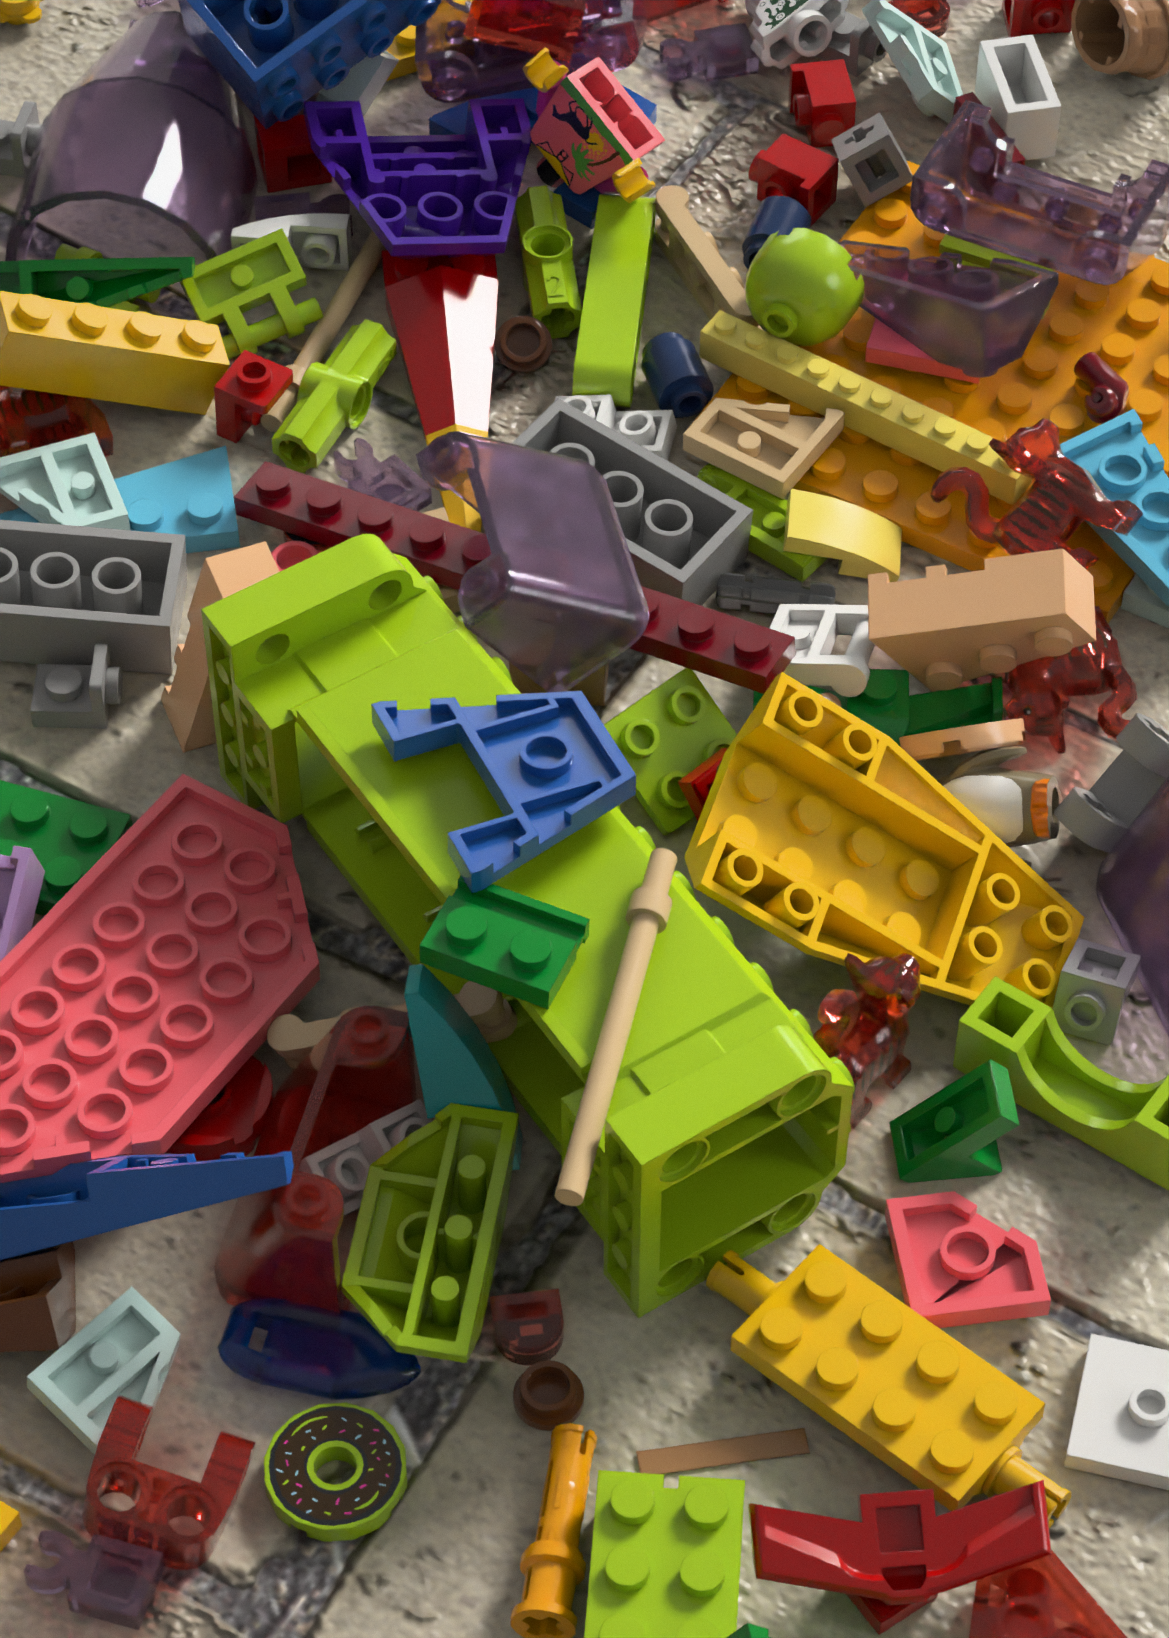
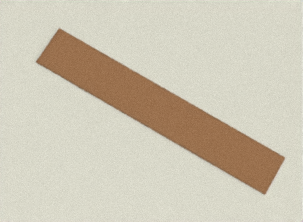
M805 1428L636 1451L640 1473L666 1474L810 1453Z

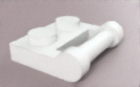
M779 604L770 629L795 637L796 655L784 670V673L805 686H832L838 694L846 697H854L861 694L869 680L870 670L868 662L875 646L869 640L868 605ZM838 635L852 636L845 655H830Z

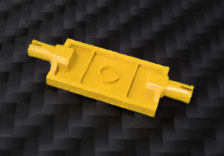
M818 1244L784 1281L775 1283L744 1261L733 1250H729L723 1255V1260L728 1263L727 1266L718 1260L712 1267L706 1280V1287L716 1291L750 1316L731 1335L730 1351L918 1488H933L934 1499L944 1507L953 1511L964 1507L974 1495L985 1494L987 1497H992L995 1493L1000 1495L1044 1480L1049 1528L1054 1524V1520L1050 1517L1053 1515L1058 1519L1066 1509L1072 1496L1071 1492L1066 1488L1060 1487L1021 1459L1022 1450L1020 1446L1029 1432L1043 1418L1045 1403L821 1244Z

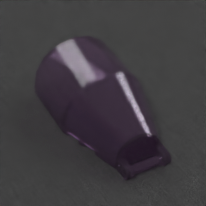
M153 12L141 19H132L128 30L63 94L43 120L8 232L5 261L26 259L39 214L67 201L96 199L113 200L152 211L179 226L205 253L207 260L232 250V228L248 224L258 188L255 161L241 99L188 36L181 12Z

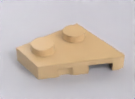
M715 398L683 433V450L783 499L843 431L845 413L838 409L826 408L825 418L790 415V405L765 403L753 405L744 400Z

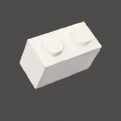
M1026 35L980 41L975 84L977 98L1021 152L1026 161L1055 157L1061 104L1034 36Z

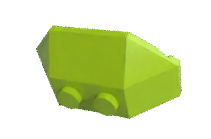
M450 1103L435 1115V1120L408 1135L370 1165L341 1289L348 1300L396 1352L462 1363L468 1362L481 1335L504 1228L519 1113Z

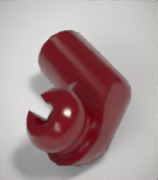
M1086 353L1077 361L1074 373L1091 389L1090 396L1086 395L1084 400L1088 417L1095 423L1103 424L1123 414L1129 394V386L1096 353Z

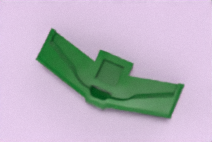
M869 669L870 676L866 688L858 696L846 697L838 694L836 691L807 686L820 695L822 693L835 695L841 703V708L886 734L899 746V737L1003 721L1002 677L991 678V683L909 695V672L907 670ZM753 691V710L764 694Z

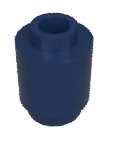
M771 196L761 201L742 244L743 262L747 269L771 234L779 231L777 236L789 235L793 228L810 229L811 217L804 206L797 200L787 196Z
M666 332L655 336L645 345L642 352L641 368L660 410H672L675 418L691 417L698 414L711 400L714 387L693 343L684 339L678 333Z

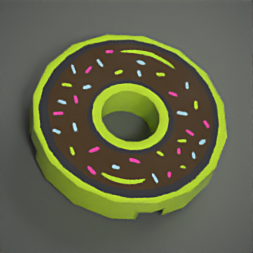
M347 1402L318 1404L293 1415L273 1435L264 1456L266 1496L277 1517L290 1528L292 1524L297 1529L306 1531L307 1537L323 1542L357 1539L379 1529L391 1517V1510L398 1504L400 1497L402 1500L407 1488L405 1447L394 1426L371 1409ZM335 1460L345 1461L355 1468L354 1475L348 1481L341 1484L331 1485L325 1483L316 1475L321 1466Z

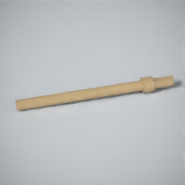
M371 231L323 312L324 318L318 321L294 363L285 366L293 371V382L267 414L262 415L261 424L268 431L277 432L296 405L299 386L306 370L314 362L321 363L381 261L382 251L387 250L373 231Z
M657 848L652 850L642 886L633 891L626 913V922L630 926L555 1191V1198L560 1203L568 1206H579L583 1203L657 934L663 932L667 926L672 907V900L668 892L677 863V856L668 849Z

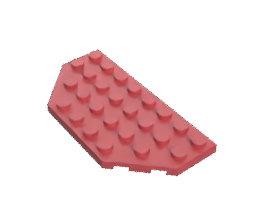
M182 774L0 961V1183L53 1175L72 1163L120 1155L165 1154L266 1041L270 1024L277 1017L290 1014L320 980L319 959L315 942H313L310 932L308 912L299 873L296 871L293 859L292 843L287 825Z

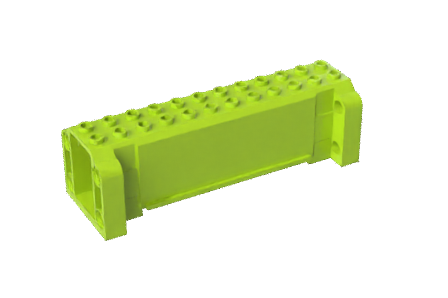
M361 534L201 609L221 777L241 803L253 809L265 804L281 823L302 815L307 822V830L411 964L418 965L423 964L420 963V943L448 896H453L458 887V879L461 876L448 854L447 833L500 818L504 814L459 743L394 761L372 724L371 704L380 701L397 700V710L430 709V699L455 697L461 707L496 705V695L521 693L514 686L511 675L503 661L497 656L491 658L478 643L475 631L469 621L461 615L456 617L444 603L439 587L430 576L422 577L406 557L392 553L376 535ZM619 805L492 883L590 919L589 937L585 944L581 943L577 951L576 960L549 1009L501 992L502 997L506 999L516 1012L518 1018L517 1027L508 1038L487 1043L499 1063L508 1088L562 1156V1166L630 926L626 922V913L633 891L642 886L652 850L656 849L648 832L640 826L634 828L621 812ZM674 871L668 892L672 900V907L667 926L663 932L657 934L584 1200L581 1205L576 1206L604 1242V1275L637 1318L642 1317L705 1281L710 1270L718 1260L727 1266L728 1263L723 1260V1255L729 1250L735 1251L743 1259L791 1232L813 1214L819 1205L824 1189L846 1165L848 1137L851 1131L852 1096L855 1091L851 1074L843 1062L836 1057L829 1058L815 1042L812 1030L804 1016L796 1009L788 1010L774 993L772 983L764 969L758 963H749L734 946L732 935L725 923L719 917H710L696 901L689 881L679 871ZM423 964L452 994H458L463 985L469 981Z

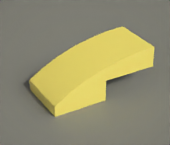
M796 489L790 490L786 506L783 551L839 559L838 574L868 579V574L887 572L889 582L898 581L900 576L902 529L872 511L836 498Z

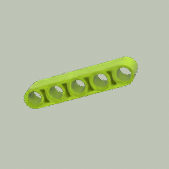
M599 195L575 355L572 396L612 395L615 407L631 408L654 240L656 198L639 197L632 203H628L621 195Z

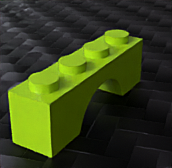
M995 976L959 1020L953 1067L967 1074L986 1061L992 1060L1008 1068L1015 1103L1169 1191V1075L1155 1083L1138 1084L1121 1080L1102 1071L1084 1058L1067 1040L1057 1023L1051 1007Z

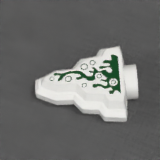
M745 0L746 10L750 17L753 18L749 31L755 40L750 47L764 66L771 67L774 65L780 69L790 65L802 55L806 57L816 56L829 45L832 32L845 21V9L849 0Z

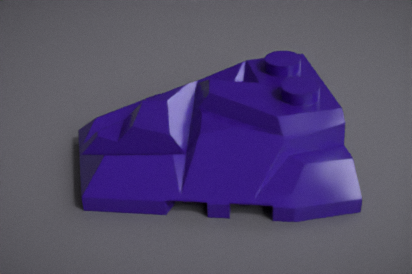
M523 98L469 99L464 135L367 136L360 101L304 102L303 113L311 149L391 256L410 260L437 256L458 258L468 254L486 257L505 253L519 188L521 187L524 168L531 146L530 131L532 129Z

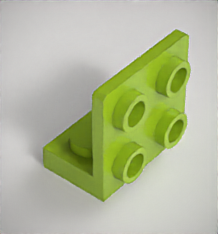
M688 668L683 669L603 724L636 774L635 796L663 835L672 833L695 816L678 781L721 748H728L737 735L694 671Z

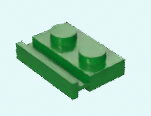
M460 876L456 891L453 896H448L420 943V963L549 1009L576 960L577 951L581 943L585 944L589 937L590 919L494 884L487 886L481 891L471 893L462 876Z

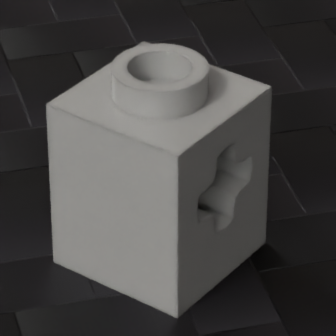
M880 112L831 139L839 162L865 207L914 181L906 158Z

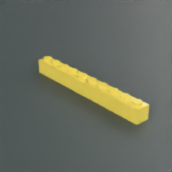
M719 310L700 331V358L823 416L826 414V408L838 409L845 413L844 426L1011 505L1016 503L1032 483L1035 463L1034 456L728 313Z

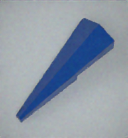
M292 1151L245 1157L244 1152L226 1153L220 1155V1160L198 1162L194 1154L120 1155L72 1163L53 1175L0 1183V1260L288 1185L291 1183L294 1167Z

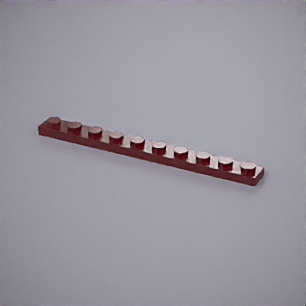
M267 461L260 466L233 497L236 515L329 547L338 545L361 534H374L383 541L392 553L406 557L422 577L430 576L435 583L762 694L766 692L774 678L781 672H784L796 655L794 636Z

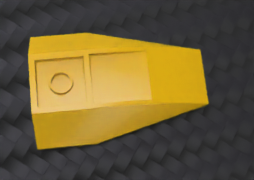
M781 672L774 678L724 753L684 856L695 889L800 951L969 1006L973 1004L996 976L1053 1008L1061 970L1078 939L1085 918L893 739L784 672ZM903 955H911L918 962L920 968L914 969L909 966ZM892 960V962H888L885 965H882L881 967H877V965L883 963L884 961ZM895 963H898L894 970L889 972L887 975H884L885 971H887V969L890 966H892ZM902 967V974L895 980V976L899 973V968Z

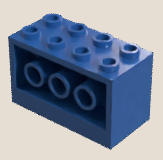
M178 0L188 36L263 127L268 129L277 121L286 122L295 117L303 109L304 102L323 88L330 90L339 85L347 77L350 69L367 56L374 58L382 54L392 44L394 37L411 24L418 26L426 22L436 12L441 0Z

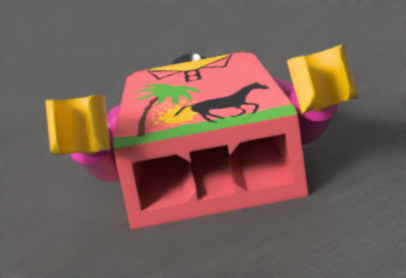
M544 47L523 67V72L527 79L538 89L536 112L539 119L533 126L530 134L531 140L544 155L537 163L536 168L540 179L550 187L556 188L565 182L573 193L579 195L592 187L601 194H620L628 203H632L655 188V183L648 180L647 171L641 167L642 162L640 158L665 141L663 136L599 56L567 76L568 68L553 60L549 50Z

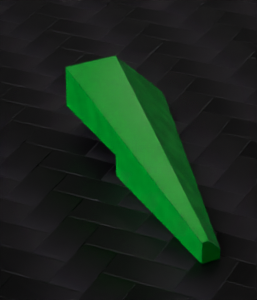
M195 257L0 261V291L24 295L34 294L43 298L75 303H91L108 308L194 277Z

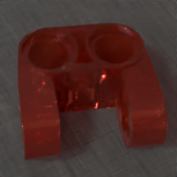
M119 1395L98 1442L89 1473L82 1513L84 1527L93 1539L103 1545L172 1569L189 1570L198 1568L208 1561L232 1514L251 1462L256 1442L222 1430L214 1446L201 1483L136 1461L149 1427L154 1406ZM108 1493H123L132 1499L135 1506L122 1512L111 1511L104 1507L99 1499ZM176 1517H192L200 1522L204 1530L197 1535H181L175 1532L168 1522Z

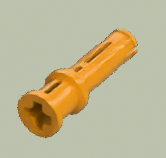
M561 1424L556 1426L551 1433V1447L536 1538L534 1543H531L521 1555L520 1571L525 1576L521 1603H518L512 1609L510 1619L513 1630L524 1638H572L576 1634L577 1617L572 1612L576 1585L583 1581L586 1571V1562L583 1559L582 1553L578 1550L584 1518L592 1459L597 1445V1435L591 1429L585 1432L584 1442L581 1443L584 1426L579 1424Z

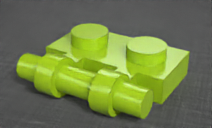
M282 228L196 265L194 277L179 282L197 320L214 325L221 322L225 323L229 334L222 337L228 360L238 355L240 356L244 350L257 354L258 346L286 335L288 339L303 334L305 333L304 326L324 318L315 297L297 305L293 303L289 293L306 286L307 281L306 275ZM271 301L276 314L248 326L242 313Z

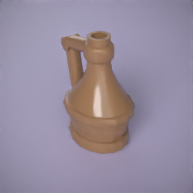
M1075 0L1071 14L1072 34L1077 50L1091 68L1110 75L1127 71L1135 77L1146 80H1153L1169 72V0Z

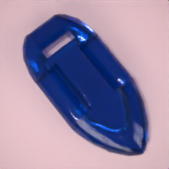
M258 1297L234 1306L230 1310L229 1318L217 1347L222 1361L233 1373L261 1385L331 1400L365 1399L389 1394L409 1385L421 1373L417 1357L412 1354L396 1352L361 1313L292 1299L290 1297ZM255 1327L268 1331L261 1353L248 1347Z

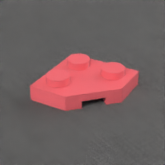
M955 1191L886 1199V1223L904 1303L938 1328L1049 1315L1051 1297L1037 1242L1014 1227L1007 1232L977 1214V1205Z

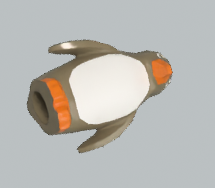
M1021 746L999 747L981 751L961 762L948 775L937 780L1009 848L1055 839L1060 827V821L1054 815V810L1063 801V797L1054 775L999 767L1005 761L1026 754V747ZM1021 858L1026 864H1028L1031 867L1032 862Z

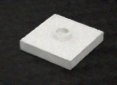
M1091 1334L1064 1467L1169 1490L1168 1350Z

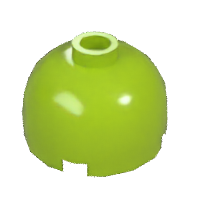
M793 228L789 235L777 236L779 231L771 234L752 260L746 273L745 300L751 316L764 331L796 346H813L835 337L847 325L864 299L865 283L862 274L856 280L853 271L848 266L852 257L844 247L827 235L807 228Z

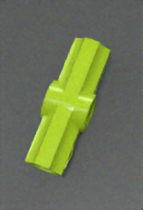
M547 185L528 187L523 195L517 197L514 212L523 261V286L528 292L532 317L538 319L547 327L552 339L565 338L575 328L580 327L582 314L573 263V237L567 230L561 195L550 191Z
M364 319L361 324L352 325L325 364L314 362L306 370L299 386L296 405L272 437L273 453L283 460L287 468L304 474L310 468H317L345 427L354 430L365 419L371 404L373 387L397 354L396 339L385 331L382 324Z

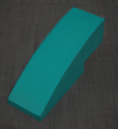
M423 964L410 965L404 997L427 1119L435 1118V1115L450 1103L517 1113L514 1100L499 1063L477 1025L454 995ZM519 1123L512 1170H520L523 1136Z

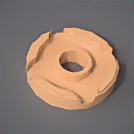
M1023 718L908 735L899 737L900 747L915 761H922L999 747L1022 745L1023 741H1026Z

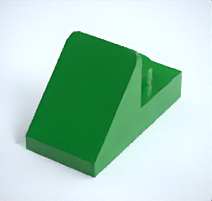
M988 1060L889 1122L899 1179L907 1183L993 1176L1002 1172L996 1139L1019 1126L1008 1068Z

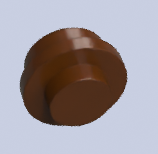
M530 316L513 317L503 323L497 331L495 337L496 356L500 363L512 372L519 374L535 372L546 364L551 355L552 338L550 332L536 318Z
M552 1360L540 1361L527 1368L517 1379L513 1390L514 1408L519 1418L527 1425L538 1430L552 1431L556 1426L573 1423L578 1418L584 1405V1388L579 1377L565 1364Z

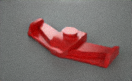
M1044 1480L936 1516L933 1488L859 1494L857 1497L860 1522L759 1504H748L752 1558L756 1579L879 1599L886 1606L927 1603L933 1595L1052 1555Z

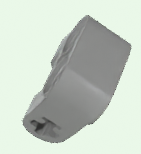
M1136 713L1116 737V741L1123 748V751L1090 790L1074 787L1054 810V815L1070 832L1089 846L1109 853L1123 854L1124 856H1132L1147 847L1169 822V732L1152 718L1140 713Z

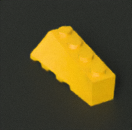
M0 291V386L205 415L214 398V386L230 366L218 325L208 324L199 320L189 321L157 316L142 311L132 312L100 307L91 303H75L43 298L34 294L24 295Z

